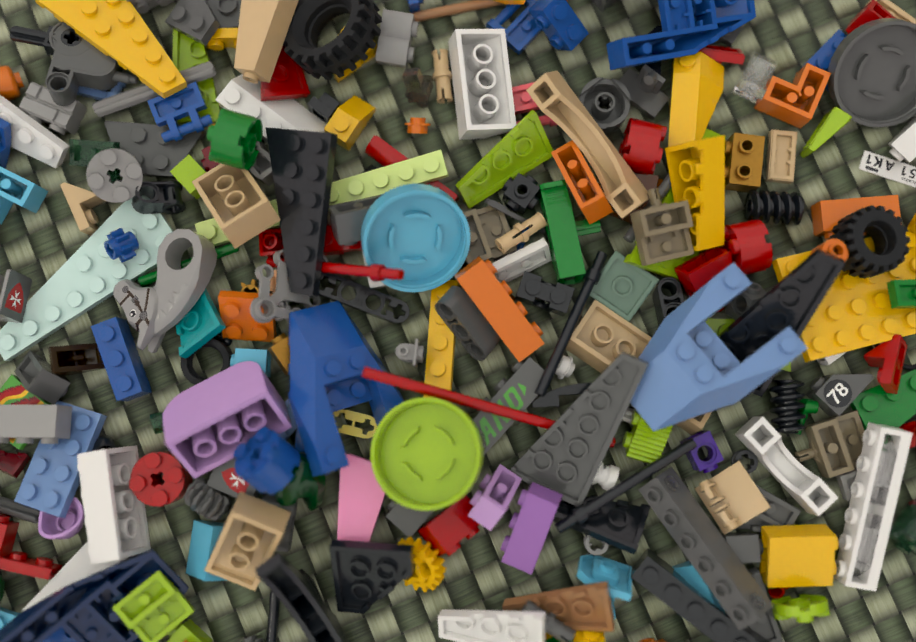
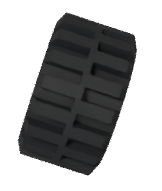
M872 205L859 209L840 219L838 225L833 227L832 232L834 235L830 236V239H839L847 246L848 258L842 270L844 272L849 270V275L853 277L859 275V278H867L893 270L898 267V264L903 263L906 259L903 255L908 254L910 249L906 246V244L910 243V237H906L908 229L907 226L903 227L901 224L903 221L901 217H895V212L891 209L885 211L883 206L874 207ZM864 232L873 239L875 245L874 253L868 249L864 242Z

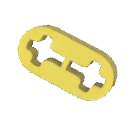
M346 409L333 412L334 419L335 417H340L341 413H344L345 419L353 421L352 426L344 424L342 428H339L336 422L339 433L365 439L374 436L377 424L373 416ZM369 419L370 425L374 426L373 431H368L367 434H364L363 428L355 427L356 422L365 423Z

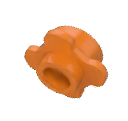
M410 117V123L405 122V125H407V133L428 134V126H431V123H425V118Z

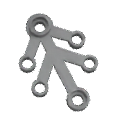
M284 249L273 254V261L277 265L276 291L272 295H270V279L274 275L273 268L269 264H263L255 269V276L259 280L258 297L250 305V313L255 321L267 323L275 317L286 319L289 323V313L301 309L298 307L291 309L277 307L282 300L303 304L305 308L320 305L319 295L309 296L290 292ZM280 254L284 256V262L281 261ZM323 255V262H328L326 256ZM262 269L266 270V277L263 275ZM310 297L313 299V305L310 303ZM260 306H262L264 309L263 314L261 312Z

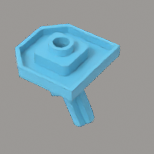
M588 554L580 556L576 577L585 585L608 581L614 620L616 618L615 597L629 602L632 596V566L600 555Z

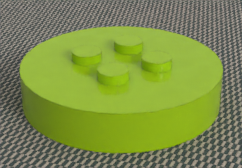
M421 397L402 402L384 416L374 433L370 457L375 478L383 491L391 499L407 508L429 511L454 504L473 488L482 470L484 448L479 429L464 410L445 400Z

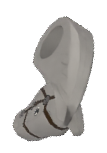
M177 229L166 235L158 249L157 279L154 287H141L136 282L128 279L121 280L115 285L113 291L115 299L124 311L129 324L139 332L137 348L144 350L148 345L149 352H157L165 333L191 310L209 284L216 266L217 253L214 244L204 236L190 229ZM193 246V258L182 269L181 258L183 253Z

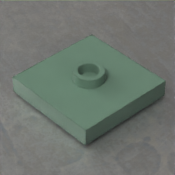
M615 250L601 270V278L598 284L594 285L590 296L630 322L659 279L647 270L624 263L623 261L626 256Z

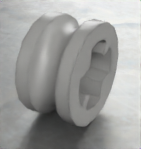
M585 535L583 544L590 554L602 555L607 551L609 544L600 541L603 543L601 548L595 547L591 549L590 545L592 543L589 542L591 537Z

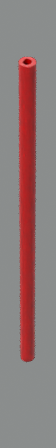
M365 366L362 371V377L544 429H548L555 422L552 419ZM615 437L613 438L609 447L613 448L615 446Z

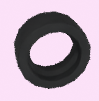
M212 338L188 358L181 357L182 372L192 384L196 385L208 379L199 376L193 368L194 355L202 348L212 347L220 352L223 358L221 371L230 367L232 351L222 341Z

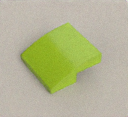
M160 570L112 607L129 629L133 628L143 642H158L195 611V608Z

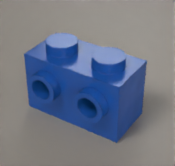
M538 0L528 10L535 23L543 30L549 42L556 50L572 51L589 34L566 0Z

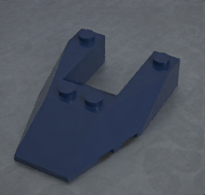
M151 549L69 584L24 610L0 629V642H43L60 627L76 642H143L133 628L129 629L112 607L158 570L183 595H185L189 587L154 549Z

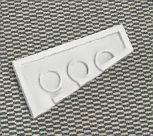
M442 609L438 615L439 638L455 642H545L546 612Z

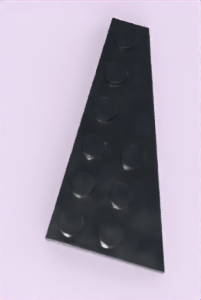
M266 127L278 214L281 219L280 227L290 292L318 296L337 134Z
M816 249L718 336L719 339L736 359L742 363L787 327H790L800 337L846 264L844 259ZM777 372L760 384L753 394L762 397Z

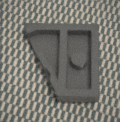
M179 0L165 20L171 28L205 46L220 26L206 0Z
M756 485L771 508L736 529H750L755 532H761V526L793 525L801 510Z

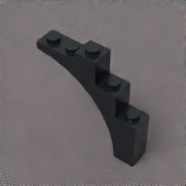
M280 553L267 559L255 568L258 578L284 604L309 642H347L336 615L324 605L314 579L303 569L298 571Z

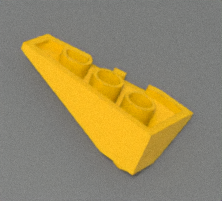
M701 51L694 55L673 59L668 147L702 139L718 100L723 93L724 66Z

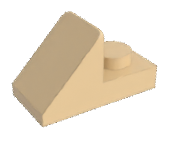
M65 182L60 184L79 230L91 236L98 229L96 223L99 222L96 213L91 208L106 201L83 188Z

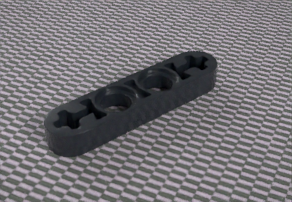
M321 272L320 281L326 277L329 279L328 283L330 285L336 286V281L341 282L338 287L337 296L331 295L334 289L326 287L323 291L319 287L320 296L333 301H339L343 305L393 324H401L408 318L410 310L404 301L338 275ZM350 286L356 290V297L353 300H345L342 297L341 291L344 287ZM369 296H376L380 299L381 304L378 309L371 310L366 306V299ZM385 300L390 301L388 305L390 308L395 309L397 305L401 306V311L405 313L404 316H399L398 319H395L393 317L394 313L386 310L385 315L381 314L380 312L385 306Z

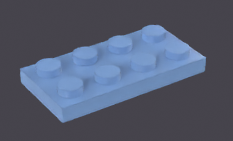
M58 400L55 405L72 406L70 439H59L58 444H41L40 439L14 502L65 518L80 483V475L77 469V454L93 451L94 444L99 437L107 416Z

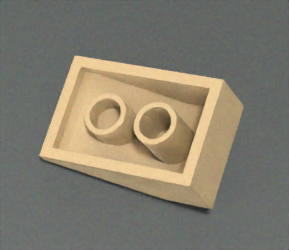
M240 491L204 571L255 591L261 580L258 578L255 568L273 556L284 534L291 512Z

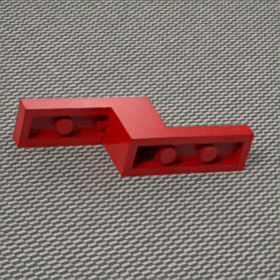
M0 514V569L46 580L52 579L62 569V565L53 563L54 560L51 558L37 557V559L28 558V554L25 552L12 551L20 522L11 521L10 516Z

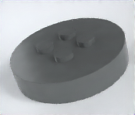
M897 18L876 19L859 26L849 33L835 50L828 68V72L831 73L827 82L829 94L835 106L849 114L853 121L869 127H888L902 123L916 114V24Z

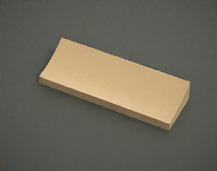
M595 299L575 327L566 350L602 373L622 351L639 358L652 337ZM712 412L687 419L676 425L690 435H694L703 429Z

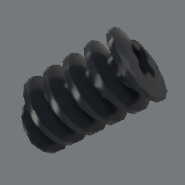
M752 189L746 196L744 209L746 219L750 215H752L753 220L759 219L762 216L763 222L767 224L770 217L773 216L774 224H778L781 217H783L785 225L790 223L791 218H793L795 225H799L802 220L804 199L797 192L789 194L783 191L779 194L777 191L768 193V191L762 190L758 193L757 190Z
M772 380V382L777 383L776 386L769 388L770 392L777 394V396L770 398V402L778 404L777 407L770 409L771 413L778 415L777 418L770 420L771 423L779 426L775 430L778 433H798V431L805 429L806 425L798 422V420L806 417V414L798 412V409L805 407V404L797 401L798 398L805 396V393L797 391V388L804 386L805 383L798 380Z

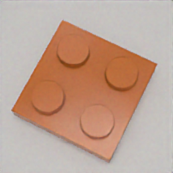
M220 290L218 295L219 311L226 326L222 330L223 338L271 342V340L277 337L275 317L270 322L259 323L251 316L250 305L258 297V293ZM260 306L261 312L263 314L264 309L262 306Z

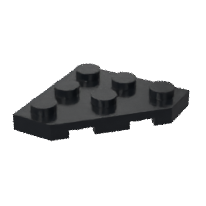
M333 539L329 547L337 611L364 614L371 608L374 602L378 599H383L393 591L399 582L403 579H408L413 574L415 568L413 545Z

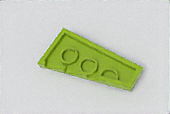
M173 29L172 62L179 72L209 61L205 45ZM211 77L197 82L207 105V109L198 113L200 118L210 114L213 122L216 123L220 112V105L215 100L217 92L214 79ZM190 116L177 120L178 125L191 122Z
M531 110L455 185L469 209L502 189L510 177L515 179L518 173L524 175L553 157L551 154L553 149L537 113Z

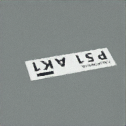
M864 150L859 166L860 170L916 188V167Z

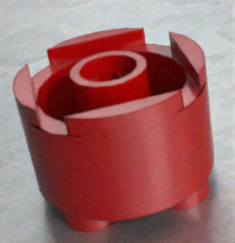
M633 118L628 120L624 131L625 137L620 144L619 154L634 173L654 174L656 163L659 164L662 158L663 148H660L659 145L660 141L663 142L667 126Z
M760 219L725 225V245H722V249L731 252L732 263L734 262L744 275L762 272L770 268L772 264V244L765 241L764 235L769 233L765 224Z
M171 451L153 452L140 458L134 465L129 487L142 503L155 507L164 506L183 498L186 489L190 483H193V476ZM162 473L164 474L162 479L165 481V483L160 482L161 478L159 476Z

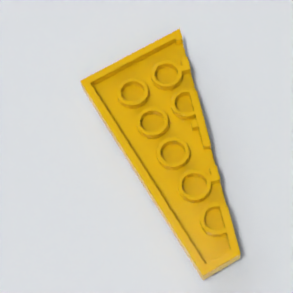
M35 0L36 4L43 9L49 10L60 22H65L75 30V33L106 56L109 55L122 68L128 69L139 77L142 83L165 99L187 88L185 79L130 1Z

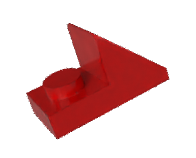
M895 334L892 340L881 343L863 356L869 366L879 367L877 381L886 393L897 394L907 351V344L902 335Z

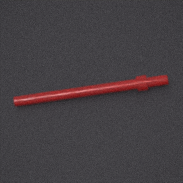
M268 257L266 260V264H269L273 268H277V265L273 261V257ZM322 262L321 272L363 276L376 281H384L385 279L402 280L404 278L403 269L386 268L382 264L363 266Z

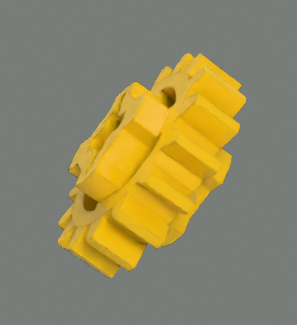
M411 536L406 540L400 539L397 544L413 545L415 568L413 574L404 580L405 585L412 584L415 591L419 587L424 592H427L429 588L432 591L435 590L444 579V573L447 570L446 567L442 566L445 561L444 558L437 557L438 549L432 550L430 548L431 543L429 542L426 545L422 544V540L419 537L416 541Z

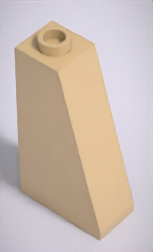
M241 0L234 68L243 74L242 78L254 84H258V81L270 83L299 0Z

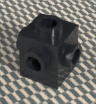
M518 173L515 179L510 177L502 188L505 191L502 199L505 202V206L511 211L519 212L522 215L527 209L532 210L540 200V197L537 196L540 187L537 186L538 182L527 174L523 176ZM520 188L526 193L521 195L517 192V189Z

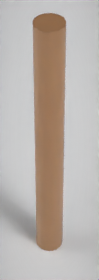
M471 0L412 12L411 14H414L415 21L420 22L503 5V3L493 0Z

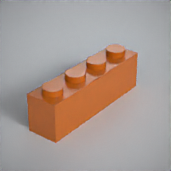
M479 256L454 276L518 362H521L545 344L540 338L544 333L535 321L530 324L525 318L528 312L520 301L514 303L509 295L513 291L504 280L499 282L494 276L498 271L489 259L483 261Z

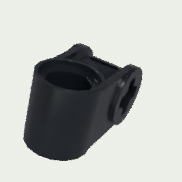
M178 181L142 182L140 190L137 191V186L135 196L132 198L133 208L141 214H178L186 210V205L182 202L181 196L183 186ZM141 196H147L151 200H145Z

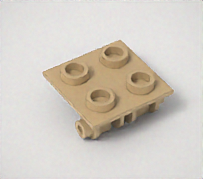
M740 461L711 479L704 480L695 488L724 535L771 508Z

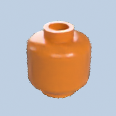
M7 65L0 66V95L8 101L19 98L21 94L19 88L24 87L19 72L13 73L12 69Z

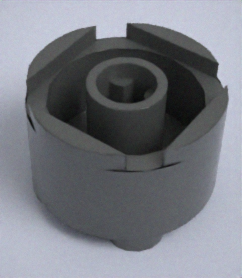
M603 77L591 80L584 86L578 98L606 136L620 129L630 110L631 99L628 89L623 83L613 78L603 79Z

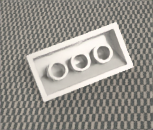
M455 29L448 41L459 140L485 139L510 132L516 126V116L505 29Z
M243 74L231 79L215 99L221 108L260 119L263 125L262 139L267 143L266 127L325 132L324 128L327 125L294 99L261 101V81H258V84L250 83L242 78Z
M137 445L77 454V469L80 475L81 498L85 514L84 524L87 530L88 553L91 564L121 560L151 550L145 504L134 495L129 487L132 469L139 460Z

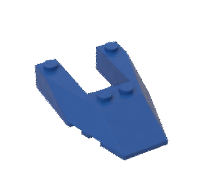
M658 0L662 32L627 37L607 43L610 70L694 55L702 48L716 42L722 36L756 17L754 0Z
M334 301L289 313L290 363L288 364V375L290 374V392H288V399L312 476L325 474L349 465L333 412L369 401L378 426L390 410L405 402L396 386L362 377V371L365 366L387 373L388 371L339 301Z

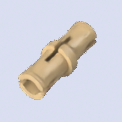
M440 49V54H438V50L432 51L434 63L432 77L433 81L436 82L437 102L445 104V99H447V103L453 101L450 82L452 80V72L449 71L448 50Z
M537 212L521 224L516 223L513 225V229L497 238L495 244L505 254L517 244L527 242L531 235L546 227L547 222L543 215ZM529 227L527 231L523 232L514 239L512 238L513 236L517 235L518 233Z

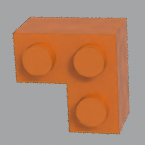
M806 63L796 74L793 83L772 76L763 86L754 109L801 129L812 119L831 73Z

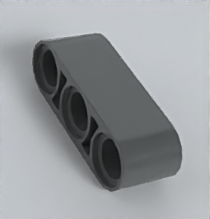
M452 286L436 302L435 310L470 356L479 361L485 360L497 346L500 338L469 295L462 288Z

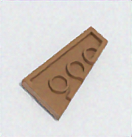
M608 581L504 599L502 605L503 611H521L529 599L546 612L554 613L556 615L555 618L574 630L614 632L615 628Z

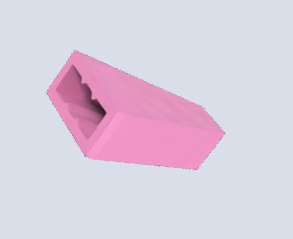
M345 452L349 465L340 468L337 540L371 542L386 493L375 478L371 460Z

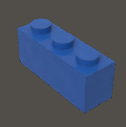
M114 317L91 326L116 400L128 402L151 393L152 390L127 320Z

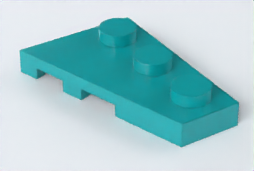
M207 289L204 290L195 305L176 325V332L181 340V347H178L179 356L185 359L226 328Z

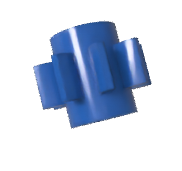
M119 228L107 235L108 240L104 242V247L111 259L119 258L121 263L137 255L135 250L139 248V244L132 232L124 233L123 229Z

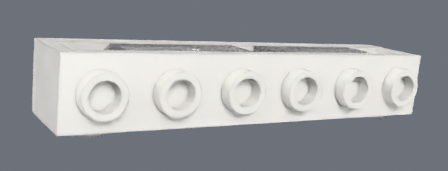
M868 422L867 429L863 433V447L861 455L856 462V478L851 485L849 508L845 511L844 530L838 542L839 552L835 560L837 573L833 575L844 586L876 592L913 435L909 431Z

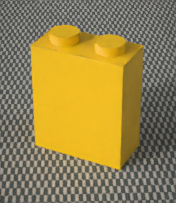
M826 524L761 526L763 554L760 555L759 572L767 588L833 586V575L837 573L834 558L835 551L838 550V538Z

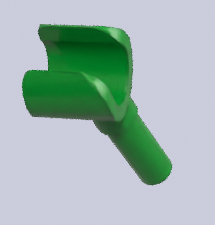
M812 399L799 400V402L805 404V407L798 409V411L806 414L805 418L798 420L799 423L805 424L808 414H816L818 412L819 404Z

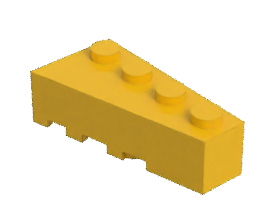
M725 135L665 148L674 203L688 200L693 221V227L689 228L693 250L701 251L725 245Z

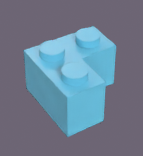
M1 166L0 225H2L13 203L37 213L48 191Z

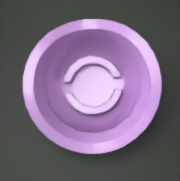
M74 497L65 518L40 511L38 521L40 535L47 539H69L74 537L81 530L84 523V507L82 503Z

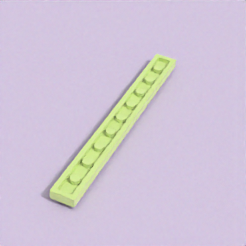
M437 150L332 182L329 206L381 195L402 185L426 184L449 177L443 153L441 150ZM277 200L269 201L279 216ZM214 218L195 223L197 233L211 241L214 247L230 242ZM280 221L266 230L279 228Z

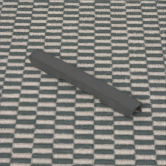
M487 198L485 201L486 205L521 223L527 220L507 210L506 206ZM541 228L540 230H538V232L542 234H545L546 232L545 228Z

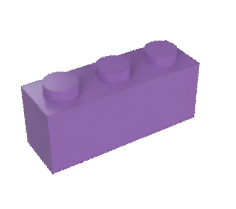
M532 482L528 491L523 489L517 503L522 506L520 513H514L509 528L513 529L511 536H505L500 549L505 552L501 562L532 575L563 494Z

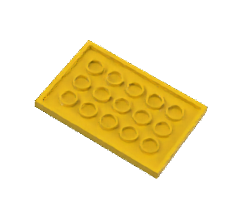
M911 227L907 228L908 232H906V237H910V243L906 244L910 248L909 252L903 255L906 259L903 263L898 264L897 268L867 278H859V275L853 277L849 275V270L845 272L843 270L840 271L799 337L808 347L802 352L805 363L892 340L895 334L902 335V337L916 334V308L891 309L887 282L892 280H916V236L911 232ZM871 237L864 238L866 246L874 253L875 245ZM811 251L772 261L778 283L809 257Z

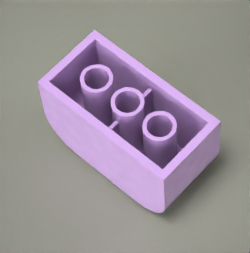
M253 361L237 363L181 392L167 405L162 417L166 446L194 479L235 458V449L240 444L246 443L260 428L268 427L278 434L292 428L284 400L259 364Z

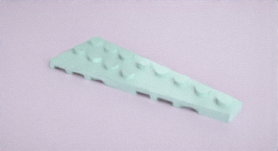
M141 196L145 200H151L147 196ZM132 198L123 202L27 302L22 323L7 322L0 330V354L3 359L11 361L114 295V287L119 281L125 279L136 281L138 277L156 268L159 246L166 235L173 232L163 213L141 214L133 208ZM119 228H122L124 233L132 232L139 244V248L135 250L137 255L121 263L119 258L111 259L104 247V242L108 240L107 235Z

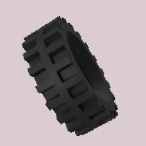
M299 0L283 43L284 51L305 72L311 74L316 79L322 76L326 80H331L332 74H336L339 78L343 77L344 70L349 68L351 71H354L357 68L355 63L360 59L365 61L368 58L365 54L369 48H375L376 43L373 41L374 36H380L381 29L376 25L382 22V17L378 14V11H380L379 7L373 0ZM350 14V18L343 31L333 41L317 48L318 37L328 22L339 15Z

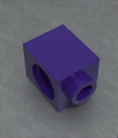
M702 430L680 441L682 444L692 438L697 445L696 448L686 454L693 470L708 473L718 468L717 463L724 460L709 430ZM704 445L708 450V455L704 460H700L697 452Z

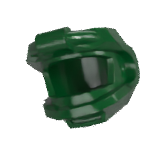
M299 452L300 463L298 467L294 465L291 472L294 474L292 480L283 489L274 493L281 506H292L298 498H303V502L308 509L314 511L323 502L325 474L312 476L307 456Z

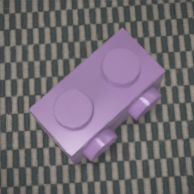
M499 464L492 475L487 473L478 487L482 491L478 489L469 503L473 507L468 516L491 531L507 510L522 478Z

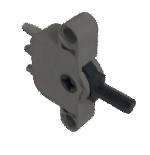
M65 22L49 26L47 32L13 26L10 29V39L12 41L42 46L47 54L53 55L45 84L53 102L57 105L68 106L72 104L76 99L79 86L109 90L114 88L118 82L127 84L138 83L137 76L122 72L123 68L118 65L116 60L99 51L75 33V30Z

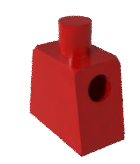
M720 247L710 248L674 268L688 297H691L712 278L732 264L731 252Z

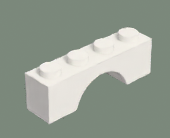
M753 416L735 433L736 437L749 451L757 456L760 463L807 513L820 516L838 499L837 495L820 477L810 472L795 459L783 444L782 436L763 416Z

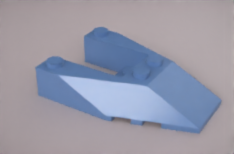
M734 262L666 316L639 356L640 359L648 362V366L630 404L652 431L737 403L808 348L790 327H787L742 363L736 359L705 322L752 284Z

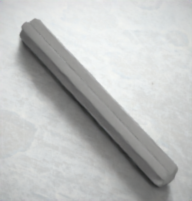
M208 61L180 71L188 85L215 76L216 70L213 63ZM144 84L96 101L92 106L95 114L102 117L160 95Z

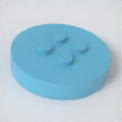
M407 184L387 191L371 205L361 227V247L368 266L382 264L386 268L403 269L404 278L402 280L385 279L381 281L382 283L399 291L423 292L441 286L460 270L469 252L470 229L460 207L447 193L426 184Z

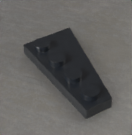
M591 495V497H585L581 506H584L598 496ZM561 499L553 521L557 523L567 517L576 506ZM611 501L589 515V519L582 524L578 522L570 528L635 554L649 514L650 505L641 504V506L629 504V501Z

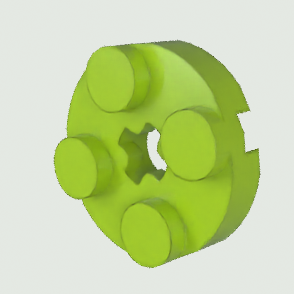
M799 594L798 598H790V595H785L771 601L773 604V618L775 620L790 619V617H796L797 622L808 623L814 621L813 616L824 617L830 615L828 599L823 595Z

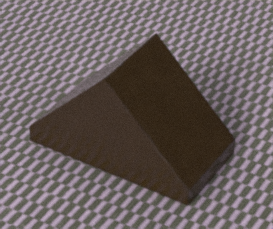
M97 343L48 347L52 374L69 376L105 369Z

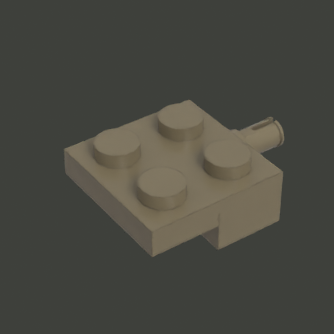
M659 188L650 189L647 192L651 206L630 214L642 266L694 254L689 228L693 227V221L688 200L672 204L661 203Z
M490 206L478 210L475 208L463 213L470 229V247L465 260L467 265L479 256L483 261L487 259L492 261L517 251V247L514 246L503 254L495 244L497 238L510 231L504 213Z
M853 410L840 416H834L806 425L805 432L809 440V448L795 452V456L798 457L796 459L801 463L813 458L817 463L821 477L826 478L855 470L857 459L861 455L863 447L862 436L865 431L858 411Z

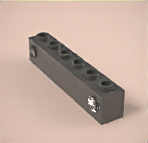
M672 467L668 468L638 489L737 628L741 630L760 620L773 604Z

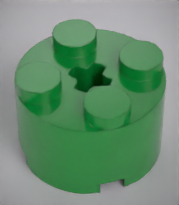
M222 108L216 124H211L207 131V140L211 141L209 160L238 169H251L259 153L258 150H254L256 141L262 142V121L254 116Z

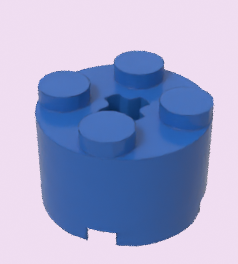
M268 427L260 428L246 443L240 444L234 451L236 474L261 494L263 492L274 494L283 489L294 476L291 473L294 465L298 467L300 463L299 452L278 433L270 430Z

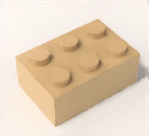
M219 164L192 181L219 227L235 249L281 220L248 170Z

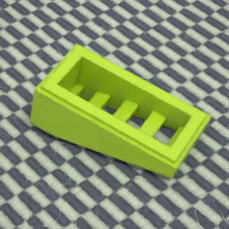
M838 107L832 108L824 115L800 152V156L805 158L812 154L844 127L852 117Z

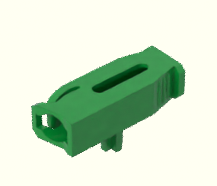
M566 180L543 183L539 186L538 196L540 197L542 215L547 222L545 231L557 282L567 286L581 283L586 271L578 237L600 233V221L598 220L592 224H589L587 219L575 221ZM575 276V279L564 281V278Z

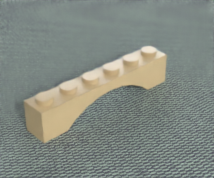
M558 70L544 73L526 90L540 110L560 126L582 151L596 173L605 197L621 219L649 200L646 188Z

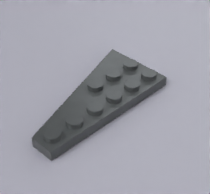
M622 351L509 470L522 478V481L529 484L534 482L563 494L561 499L576 507L580 504L582 505L648 366V362Z

